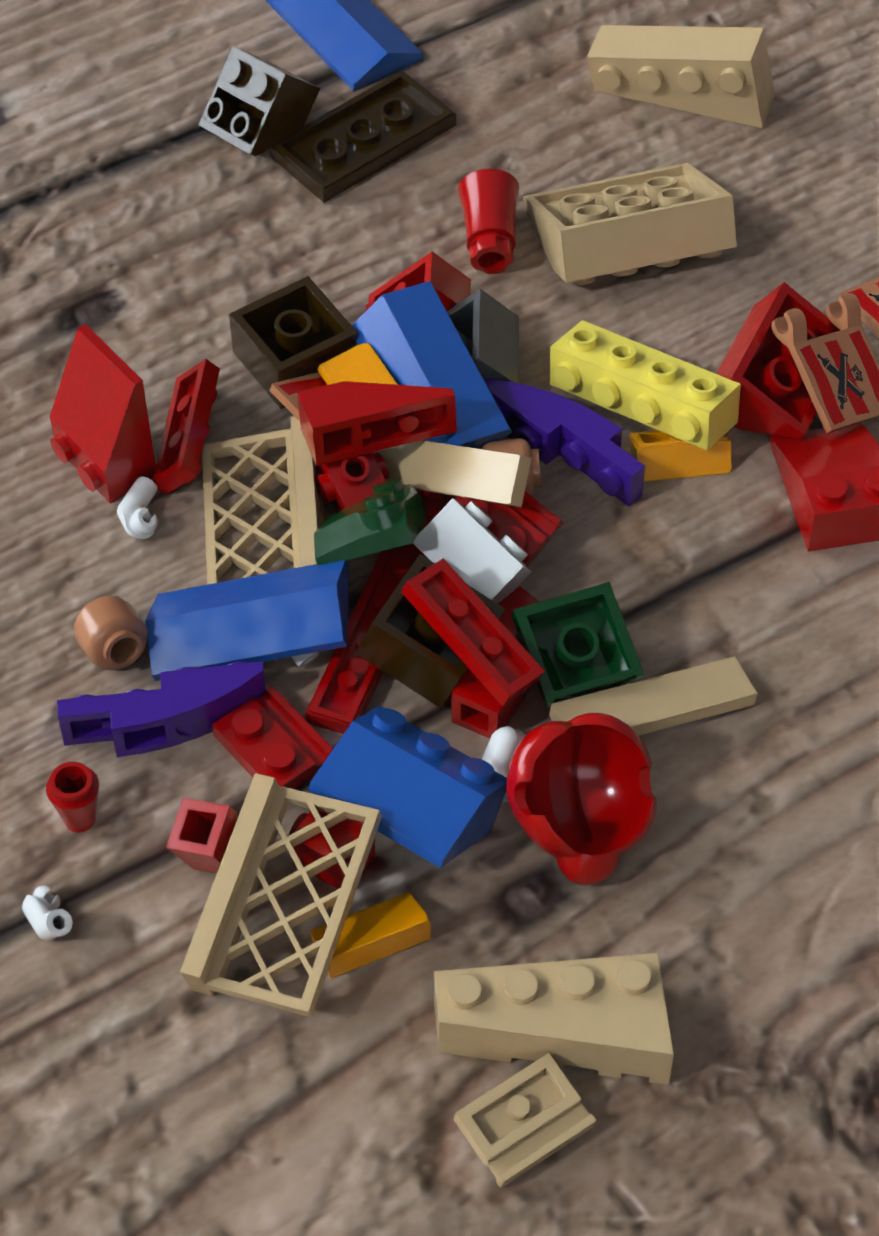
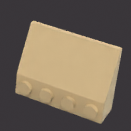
M689 163L523 196L524 207L553 271L571 285L590 284L595 281V277L607 274L614 276L632 275L638 272V268L649 265L671 267L679 264L680 259L692 256L714 258L720 256L722 250L737 247L733 195Z

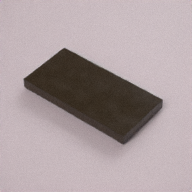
M401 70L304 125L301 130L271 147L270 157L324 203L456 126V113Z

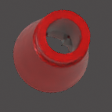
M80 762L63 763L53 770L47 781V797L70 831L81 833L92 828L96 821L99 779L93 770Z

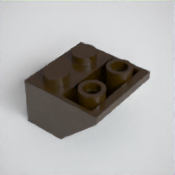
M232 46L209 102L205 107L199 126L256 157L304 127L321 88L268 60Z

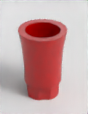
M489 168L471 172L460 181L458 186V194L464 213L466 245L470 252V262L475 270H480L487 274H498L506 271L507 266L513 263V250L516 245L515 218L520 189L519 183L513 175L500 169Z

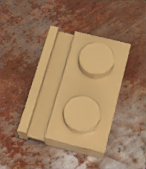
M549 1053L457 1111L453 1119L485 1167L488 1166L494 1174L496 1183L500 1188L592 1129L597 1122L594 1115L589 1114L581 1103V1097Z

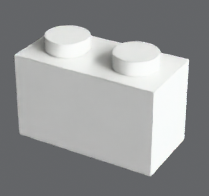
M452 498L418 534L413 544L434 563L444 558L466 584L498 604L512 593L532 572L522 562L528 554L507 534L499 540L488 530L487 527L492 523V520L474 502L470 501L464 507Z

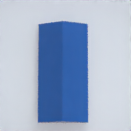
M265 0L353 92L423 60V53L370 0Z
M430 281L381 295L352 325L358 332L356 343L358 345L369 343L398 385L453 389L456 402L457 432L423 441L482 449V446L486 443L499 441L513 433Z
M343 560L318 566L314 564L158 594L145 620L148 630L147 639L152 677L155 681L160 680V672L175 671L183 667L204 668L223 666L238 661L247 663L261 662L347 647L348 562Z

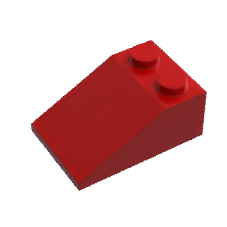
M85 324L77 329L50 414L54 436L50 439V443L55 454L63 463L70 462L78 470L84 485L92 492L97 490L111 504L126 495L138 477L153 478L156 467L143 380Z
M862 423L827 434L824 428L807 430L806 434L800 439L777 435L770 436L769 443L808 552L879 541V443Z

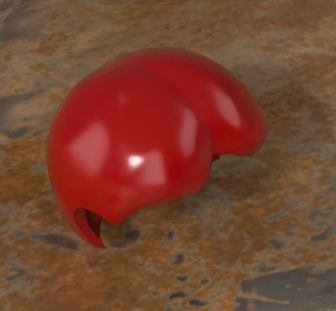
M586 713L576 716L569 721H552L541 724L522 739L510 760L506 794L514 817L536 846L555 857L560 871L574 884L588 886L598 884L610 877L617 867L620 854L634 847L647 835L657 811L656 797L652 793L650 784L652 761L647 748L634 729L612 715Z

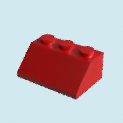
M785 282L753 306L716 374L741 384L738 423L734 425L735 428L800 439L806 434L817 411L789 348L774 335L771 327L772 322L776 318L783 317L787 310L795 308L800 309L806 318L807 340L841 330L826 315Z

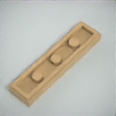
M423 440L378 451L382 455L388 469L389 478L385 479L386 481L401 479L403 485L412 484L415 490L522 507L532 458L517 454Z
M734 656L552 703L549 716L552 721H569L576 716L586 713H603L620 719L634 729L638 735H643L752 706L755 704L758 693Z

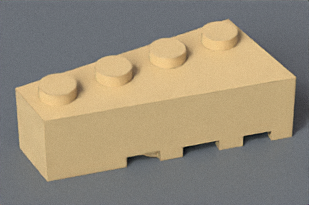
M601 25L587 55L594 91L763 129L775 97L764 28Z
M658 953L434 971V1007L439 1053L509 1063L514 1058L537 1061L549 1053L561 1070H564V1065L598 1070V1075L621 1078V1073L649 1077V1082L669 1085L674 1053Z

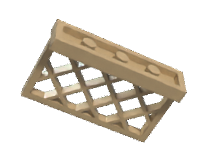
M295 416L290 417L291 428L203 444L202 469L207 585L220 582V578L233 564L247 572L242 578L266 574V571L280 556L293 562L294 568L317 564L315 560L314 532L325 520L324 501L318 491L315 476L319 475L320 465L316 466L301 431L300 422ZM286 446V453L274 465L260 458L268 449ZM236 456L241 459L227 474L215 468V459ZM253 466L265 474L249 488L238 480ZM277 480L288 486L289 489L275 503L262 494ZM229 489H232L243 497L229 511H226L218 506L216 502ZM255 503L266 509L267 512L252 526L241 520L240 517ZM278 518H281L291 524V528L277 541L264 532ZM233 526L243 532L244 535L231 549H228L218 543V539ZM255 541H258L268 547L269 550L254 565L241 556Z
M255 773L180 970L181 975L191 989L213 996L214 992H219L312 1017L382 818L380 810L279 786L275 778ZM288 804L310 809L316 820L289 836L286 835L281 826ZM318 811L327 813L328 815L321 818ZM347 818L364 822L359 838L339 849L327 830ZM279 832L282 839L274 843ZM322 832L332 852L303 867L293 847ZM288 850L298 871L269 886L263 874L267 861ZM352 856L349 866L347 867L344 859ZM339 863L345 874L341 888L320 899L309 878ZM304 881L315 902L285 917L275 896ZM259 882H261L264 889L256 893ZM270 900L280 921L251 936L245 925L249 910ZM334 905L331 917H329L326 909ZM321 912L327 924L323 938L302 949L291 928ZM242 931L245 939L237 943ZM286 931L296 953L267 968L257 946ZM251 950L261 972L242 982L224 978L230 961ZM316 956L314 965L311 967L308 960ZM302 963L309 975L302 998L280 993L273 979ZM267 982L271 990L259 988V986Z

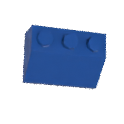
M378 706L352 721L311 780L308 791L316 795L380 810L382 818L377 830L378 832L442 868L492 831L506 793L507 778L494 771V768L488 762L478 758H471L453 748L444 737L434 733H427L407 722L405 717L398 711Z

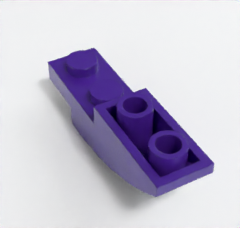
M484 379L513 432L507 436L511 439L524 438L529 442L531 449L538 448L539 460L545 465L560 455L571 468L582 471L598 483L599 487L606 494L615 496L628 507L642 497L645 465L621 448L622 428L591 409L558 394L515 382Z
M238 661L228 665L204 668L183 667L175 671L160 672L161 689H133L126 693L99 696L85 694L71 699L57 700L58 720L64 746L114 741L116 756L123 757L173 747L213 732V723L252 697L258 699L266 693L263 661L251 663Z

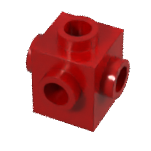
M377 451L322 464L318 470L319 475L315 476L316 485L325 503L332 501L338 513L373 495V487L385 482V479L389 478V473L382 455Z

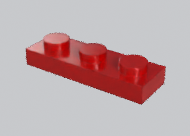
M208 359L201 361L178 376L175 381L152 480L158 490L165 495L183 484L191 483L198 476L202 467L200 458L204 441L210 431L208 422L212 405L218 394L216 385L220 368Z
M444 558L406 582L401 593L502 706L540 680L545 672L543 668Z

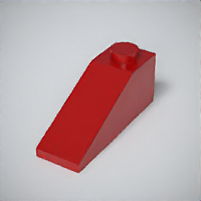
M342 381L297 392L301 431L316 466L457 432L455 393L452 388Z

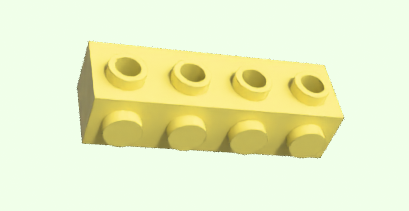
M584 320L580 321L550 346V385L706 451L738 423L741 384Z

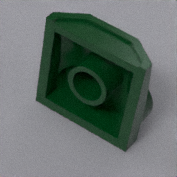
M401 479L382 482L373 487L374 494L365 498L364 501L345 508L324 520L314 532L317 566L343 560L347 561L412 544L429 518L424 501L412 484L403 485Z
M610 582L513 610L511 617L516 628L517 641L545 671L537 682V686L546 707H551L552 703L633 683L644 677V672Z

